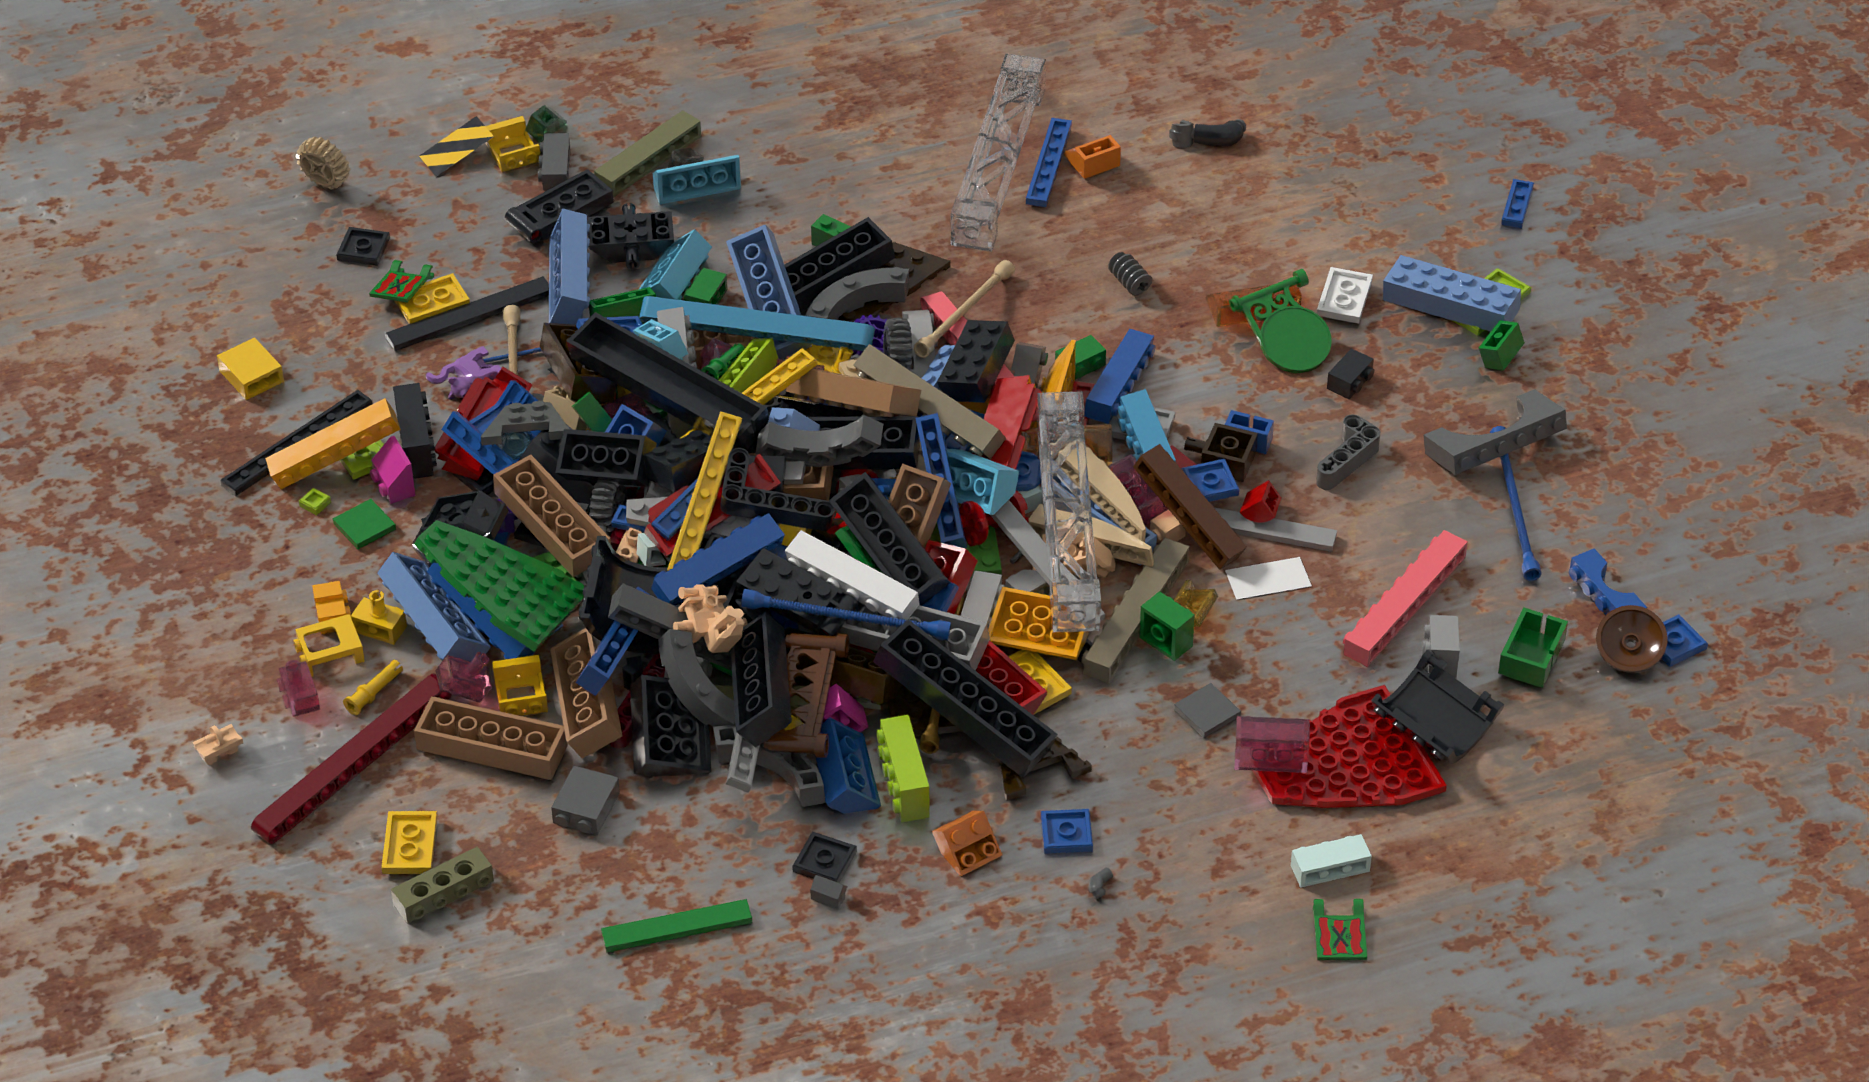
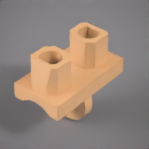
M633 528L626 530L616 553L629 561L637 563L639 560L636 554L638 534L642 532Z
M232 724L221 729L214 725L210 727L211 734L193 742L194 748L207 765H211L217 762L218 755L224 752L230 755L237 752L238 746L243 744V738L238 735Z

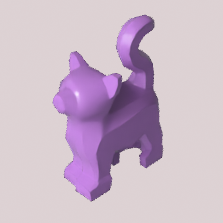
M482 346L458 358L454 363L444 366L441 369L440 375L436 376L428 372L426 378L432 384H441L448 378L449 373L455 374L457 377L448 378V382L451 384V392L448 398L453 399L457 397L463 399L476 378L483 380L486 376L494 380L501 367L499 365L485 364L482 357L489 355V352Z

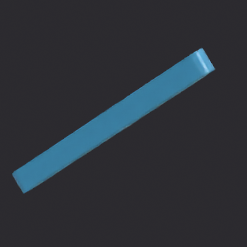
M652 296L643 298L639 319L645 323L651 319L658 322L657 311L683 307L685 316H690L691 328L688 329L757 338H773V340L834 348L843 346L858 351H864L869 344L872 345L875 332L873 326L863 323Z

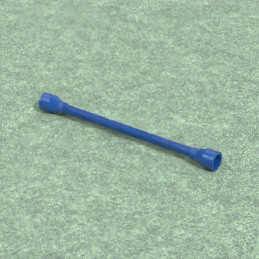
M1496 426L1493 429H1491L1490 433L1498 432L1506 428L1504 426ZM1507 453L1500 456L1523 552V577L1528 581H1534L1541 577L1542 572L1539 562L1534 558V554L1531 551L1510 458Z
M744 589L741 603L742 608L748 609L775 607L896 628L905 622V619L899 620V618L893 619V617L887 618V616L881 617V615L875 616L874 614L869 615L868 613L863 614L862 612L857 613L856 611L851 612L844 609L839 610L818 605L812 606V604L806 605V603L800 604V602L794 603V601L788 602V600H776L756 590ZM937 620L917 623V621H912L930 636L948 641L951 622Z

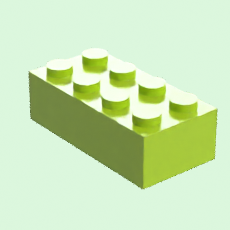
M909 715L880 719V730H877V739L881 745L877 746L879 760H884L882 770L884 778H889L887 787L889 795L894 796V799H892L894 813H899L901 823L930 818L929 783Z

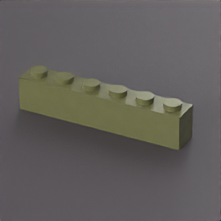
M682 110L649 134L643 136L633 145L614 156L611 160L598 167L594 171V175L613 190L614 198L701 137L700 120Z

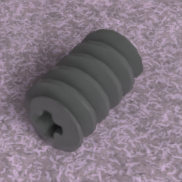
M1119 252L1110 259L1108 269L1132 295H1139L1151 286L1153 280L1151 275L1143 269L1131 254Z

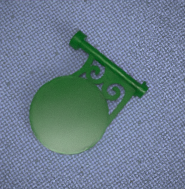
M1304 269L1294 271L1291 278L1241 298L1234 295L1229 300V305L1233 312H1243L1268 361L1277 368L1291 373L1309 372L1319 367L1326 360L1332 343L1331 333L1326 322L1312 310L1300 306L1291 296L1289 287L1297 285V287L1301 288L1309 284V279ZM1283 290V294L1276 296V303H1279L1280 300L1283 301L1282 305H1278L1273 301L1272 295ZM1254 306H1257L1253 313L1254 317L1260 321L1265 320L1261 327V330L1259 329L1250 311V309ZM1262 307L1266 310L1265 314L1259 313L1262 311Z

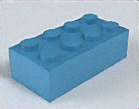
M1146 389L1121 396V406H1118L1121 418L1118 419L1121 431H1126L1128 448H1133L1135 453L1133 454L1134 462L1136 463L1142 454L1159 444L1176 462Z

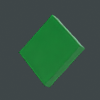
M372 499L332 518L333 524L357 550L396 530V524Z

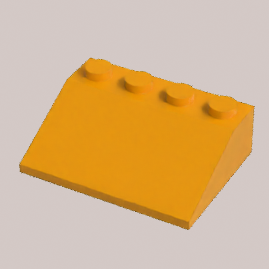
M1076 340L1069 342L1049 368L1047 377L1042 379L1041 390L1043 391L1038 403L1041 419L1032 422L1030 429L1027 431V435L1031 436V445L1055 449L1058 447L1075 381Z
M1002 587L988 631L990 641L993 644L1077 660L1088 638L1091 625L1085 628L1060 597Z

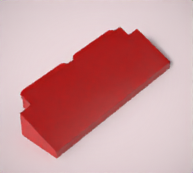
M502 366L494 380L485 376L483 380L476 378L458 406L457 412L470 421L494 406L511 380L518 382L528 392L532 384ZM443 432L434 450L439 455L437 459L446 461L442 470L478 480L485 467Z
M1030 375L998 378L984 416L985 421L999 429L1006 437L993 457L988 460L1015 470L1025 445V437L1021 435L1022 431L1025 432L1030 429L1041 397L1040 389L1036 388L1035 384H1031Z
M758 454L754 462L748 466L745 486L772 491L781 482L763 457ZM725 473L705 533L732 516L725 514L720 508ZM684 486L648 510V522L650 524L646 526L644 534L666 557L673 554L680 530L667 541L654 530L651 523L689 486Z

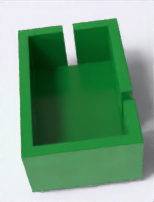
M1523 607L1500 655L1498 674L1543 688L1565 642L1568 621L1548 615L1543 634L1541 633L1544 613Z

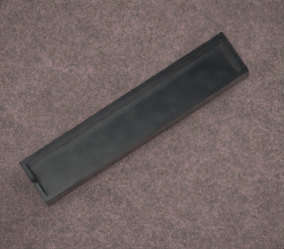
M596 312L566 341L573 360L705 434L713 435L720 411L741 417L742 422L733 449L742 448L747 450L755 441L754 436L758 438L759 432L768 424V410L764 405Z

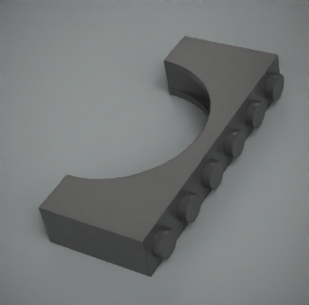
M1534 389L1516 397L1517 412L1520 420L1514 425L1498 432L1483 435L1459 434L1441 427L1423 435L1425 454L1454 475H1457L1567 429L1566 410Z

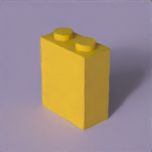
M255 337L217 355L219 371L245 400L284 382L282 366Z

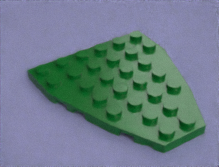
M436 520L418 536L414 543L425 554L430 563L439 564L442 568L440 574L463 597H472L476 603L474 607L479 612L484 609L492 616L490 622L495 627L534 652L584 601V585L565 575L562 570L489 538Z

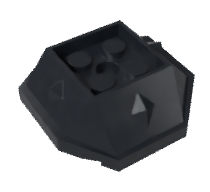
M482 491L437 497L430 513L421 519L422 526L412 546L421 559L430 567L432 563L427 560L425 554L414 543L418 536L436 520L494 540L509 510L505 503L491 498Z

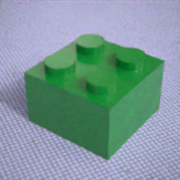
M1159 591L1141 606L1139 638L1173 661H1176L1193 647L1195 614Z

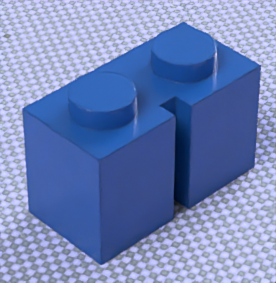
M1231 410L1225 425L1258 433L1257 452L1267 454L1273 440L1274 420L1254 416L1253 428H1249L1250 414Z

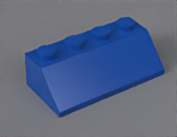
M829 717L822 723L820 732L829 735L827 758L816 757L817 767L824 785L827 806L844 814L878 809L881 807V802L864 734Z

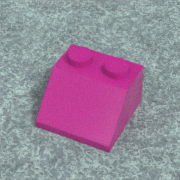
M391 436L371 460L373 469L370 470L373 482H378L382 497L386 496L389 503L393 504L416 495L411 463L396 437Z

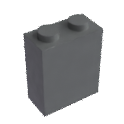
M573 766L551 807L553 823L562 827L577 829L584 833L598 835L620 794L619 778Z

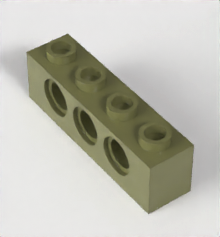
M477 846L392 888L393 905L408 924L493 882L492 865Z

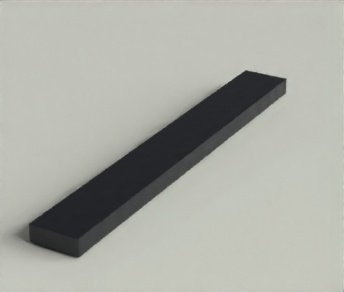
M544 276L386 332V339L394 351L406 348L503 313L504 308L508 305L519 307L549 296V283Z
M356 390L220 480L221 486L234 496L239 495L270 474L265 458L372 405V400L361 391Z

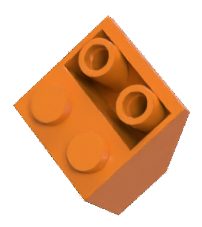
M1109 135L1064 151L1063 155L1085 179L1119 167L1121 146Z
M971 811L932 831L941 854L959 876H963L1002 856L984 811Z

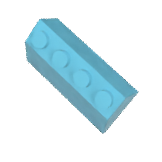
M739 155L656 170L653 172V186L659 205L741 189Z
M696 229L683 235L663 252L639 289L650 287L655 292L656 297L681 300L682 292L691 285L690 280L699 273V266L709 258L708 253L712 246Z
M947 449L958 503L974 501L981 506L984 513L994 515L1015 494L1019 475L1018 470L961 449Z

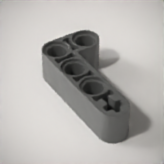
M1351 414L1345 416L1342 429L1344 443L1319 462L1316 478L1317 486L1323 490L1334 488L1379 451L1380 429L1358 415Z

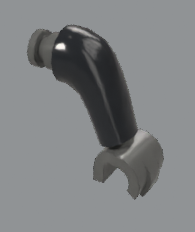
M1236 119L1220 125L1195 124L1194 128L1193 123L1181 120L1180 124H1172L1169 130V138L1172 139L1173 146L1180 148L1192 146L1193 140L1198 144L1227 147L1236 144L1242 139L1246 131V124L1243 120Z

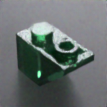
M543 105L531 114L525 131L540 143L544 141V134L555 133L567 121L555 110Z

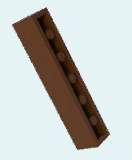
M1159 444L1139 457L1133 468L1217 568L1221 570L1238 559L1247 546L1199 491L1198 487L1193 484L1184 471L1176 464L1169 453Z

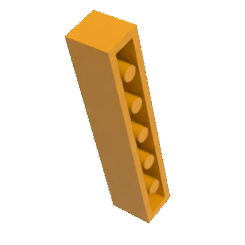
M386 398L265 459L272 479L280 489H283L401 429L395 411Z

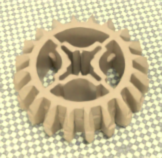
M314 136L313 138H308L299 146L295 156L298 160L297 164L301 166L300 170L305 173V177L311 179V182L314 181L317 186L322 185L324 189L329 188L332 190L333 188H338L347 180L351 170L348 166L350 163L345 160L346 155H343L341 149H338L335 144H331L329 140L325 141L322 137L317 138Z

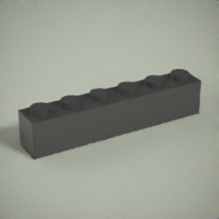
M622 584L613 594L608 618L656 639L661 638L669 629H673L674 622L688 620L686 612H679L678 607L626 584ZM704 637L693 643L696 656L732 671L731 650L729 652L712 653L708 650Z

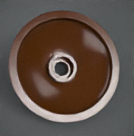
M1626 605L1618 607L1604 616L1597 629L1596 645L1599 654L1608 665L1622 672L1638 673L1652 668L1661 660L1667 647V631L1662 620L1651 610L1641 606ZM1628 642H1633V643L1635 644V646H1634V647H1628V646H1627V643H1628Z

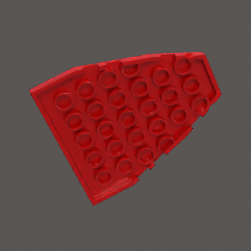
M1385 685L1341 697L1336 701L1334 707L1329 710L1323 709L1314 720L1308 719L1286 733L1281 738V743L1275 748H1269L1263 757H1259L1252 763V771L1271 804L1320 808L1404 805L1446 792L1447 785L1424 747L1416 744L1411 739L1413 736L1407 731L1402 733L1392 725L1393 721L1388 717L1383 719L1373 711L1374 707L1371 700L1377 693L1382 697V700L1391 695Z

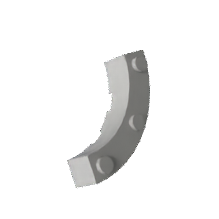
M929 310L902 311V319H907L910 323L912 348H914L915 343L919 339L933 333L934 315ZM938 342L935 344L933 352L926 358L917 356L914 349H912L913 369H910L911 372L920 378L925 375L935 358V347H938Z

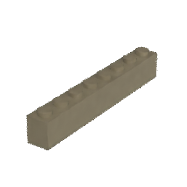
M870 344L853 364L859 371L857 375L860 378L920 389L921 395L918 412L922 416L938 413L943 433L947 436L950 433L954 435L953 439L963 447L966 444L971 447L970 450L975 455L980 457L984 455L991 459L1006 439L999 429Z
M1165 537L1160 545L1155 546L1153 550V567L1143 565L1140 575L1137 574L1130 590L1127 589L1120 605L1117 604L1110 620L1105 621L1100 635L1095 636L1090 650H1086L1083 654L1081 662L1084 664V675L1108 684L1110 683L1139 639L1141 606L1159 591L1167 596L1189 562L1190 546Z

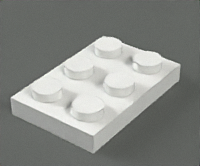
M1331 267L1317 308V314L1321 317L1359 324L1372 284L1373 275Z

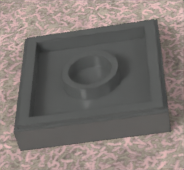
M1212 683L1174 704V710L1203 738L1241 717V710Z

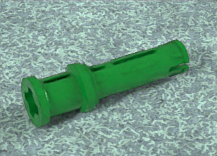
M739 343L734 344L720 358L711 360L709 365L704 366L701 371L718 380L743 352L744 346Z

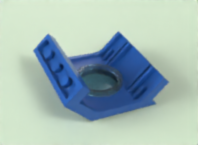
M511 380L494 406L470 421L459 412L453 411L441 430L494 475L516 463L530 442L542 430L503 433L502 444L482 445L481 435L505 406L512 403L532 404L539 400L518 382Z

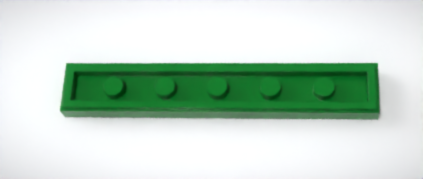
M747 899L604 927L601 928V934L607 953L752 923V915Z

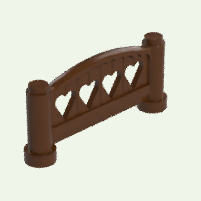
M791 633V635H786L785 639L786 649H790L787 654L790 698L797 695L808 703L791 710V715L798 718L804 724L790 730L781 729L771 736L768 741L764 742V748L769 751L815 754L818 758H827L829 735L820 732L836 657H848L849 635L824 636ZM801 656H807L817 663L803 670L796 668L800 664L798 659ZM798 675L813 683L799 690L792 688L796 684L794 678Z

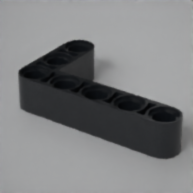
M736 448L730 452L720 508L725 514L754 519L757 516L763 517L769 513L774 521L779 524L826 531L831 528L835 508L829 501L746 487L750 455L742 448Z

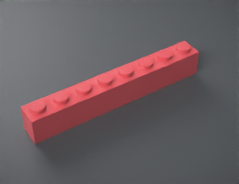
M1443 530L1438 537L1435 536L1430 546L1420 552L1414 564H1409L1404 575L1395 580L1393 587L1383 593L1381 600L1371 606L1364 618L1359 619L1355 629L1345 635L1343 639L1344 655L1368 667L1466 558L1468 541L1446 530Z

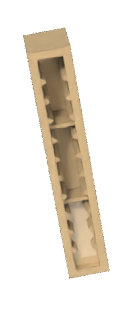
M1081 441L1059 451L1058 469L1124 531L1145 542L1146 528L1141 515L1123 484L1108 468L1106 463L1100 460Z
M1039 504L1029 518L1030 526L1042 539L1043 534L1046 533L1054 537L1057 529L1065 527L1067 517L1070 515L1075 516L1076 529L1083 533L1084 537L1090 535L1095 537L1111 550L1114 558L1150 567L1154 565L1151 546L1134 535L1100 519Z

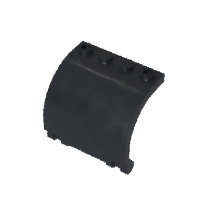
M597 536L596 543L592 546L591 550L592 562L587 569L588 582L587 586L585 585L583 588L584 601L583 606L579 608V619L582 620L592 636L602 641L614 622L613 619L608 618L612 596L622 584L635 589L640 587L648 594L657 598L651 590L654 577L663 570L667 572L668 568L644 566L629 561L614 551L606 536ZM638 631L626 651L660 654L658 639Z
M1428 649L1424 652L1410 675L1390 696L1382 700L1378 693L1371 700L1374 707L1373 711L1383 719L1388 717L1392 720V725L1400 732L1404 733L1407 731L1413 736L1411 739L1419 746L1423 747L1426 745L1432 750L1430 753L1442 762L1444 759L1450 764H1454L1462 759L1478 743L1505 705L1500 701L1496 702L1493 700L1491 694L1487 691H1484L1480 696L1447 673L1445 668L1448 663L1443 659H1437L1434 656L1435 653ZM1428 664L1434 667L1431 674L1424 670ZM1484 706L1491 709L1488 715L1481 712Z

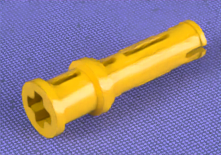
M392 660L388 666L367 684L359 685L351 697L347 696L343 700L346 710L352 715L361 713L362 708L366 704H371L375 700V695L399 673L403 672V666H400L398 669L396 668L401 663L397 660Z

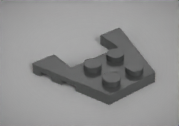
M535 401L532 404L512 403L505 406L481 435V444H502L503 433L549 430L550 440L562 439L564 429H569V427L550 402Z

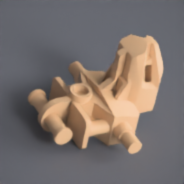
M1068 516L1065 527L1057 529L1054 537L1047 533L1042 536V540L1073 576L1078 574L1081 569L1089 570L1099 578L1106 577L1110 571H1115L1116 563L1111 550L1092 535L1084 537V534L1076 529L1075 516Z
M698 584L693 588H679L678 595L681 599L689 597L678 607L679 612H686L688 620L674 622L673 629L691 632L693 643L704 637L707 648L712 653L729 652L741 639L743 627L747 625L746 618H742L744 616L741 609H734L732 606H727L724 609L723 604L727 597L725 595L717 596L718 588L715 585L705 587L702 584Z

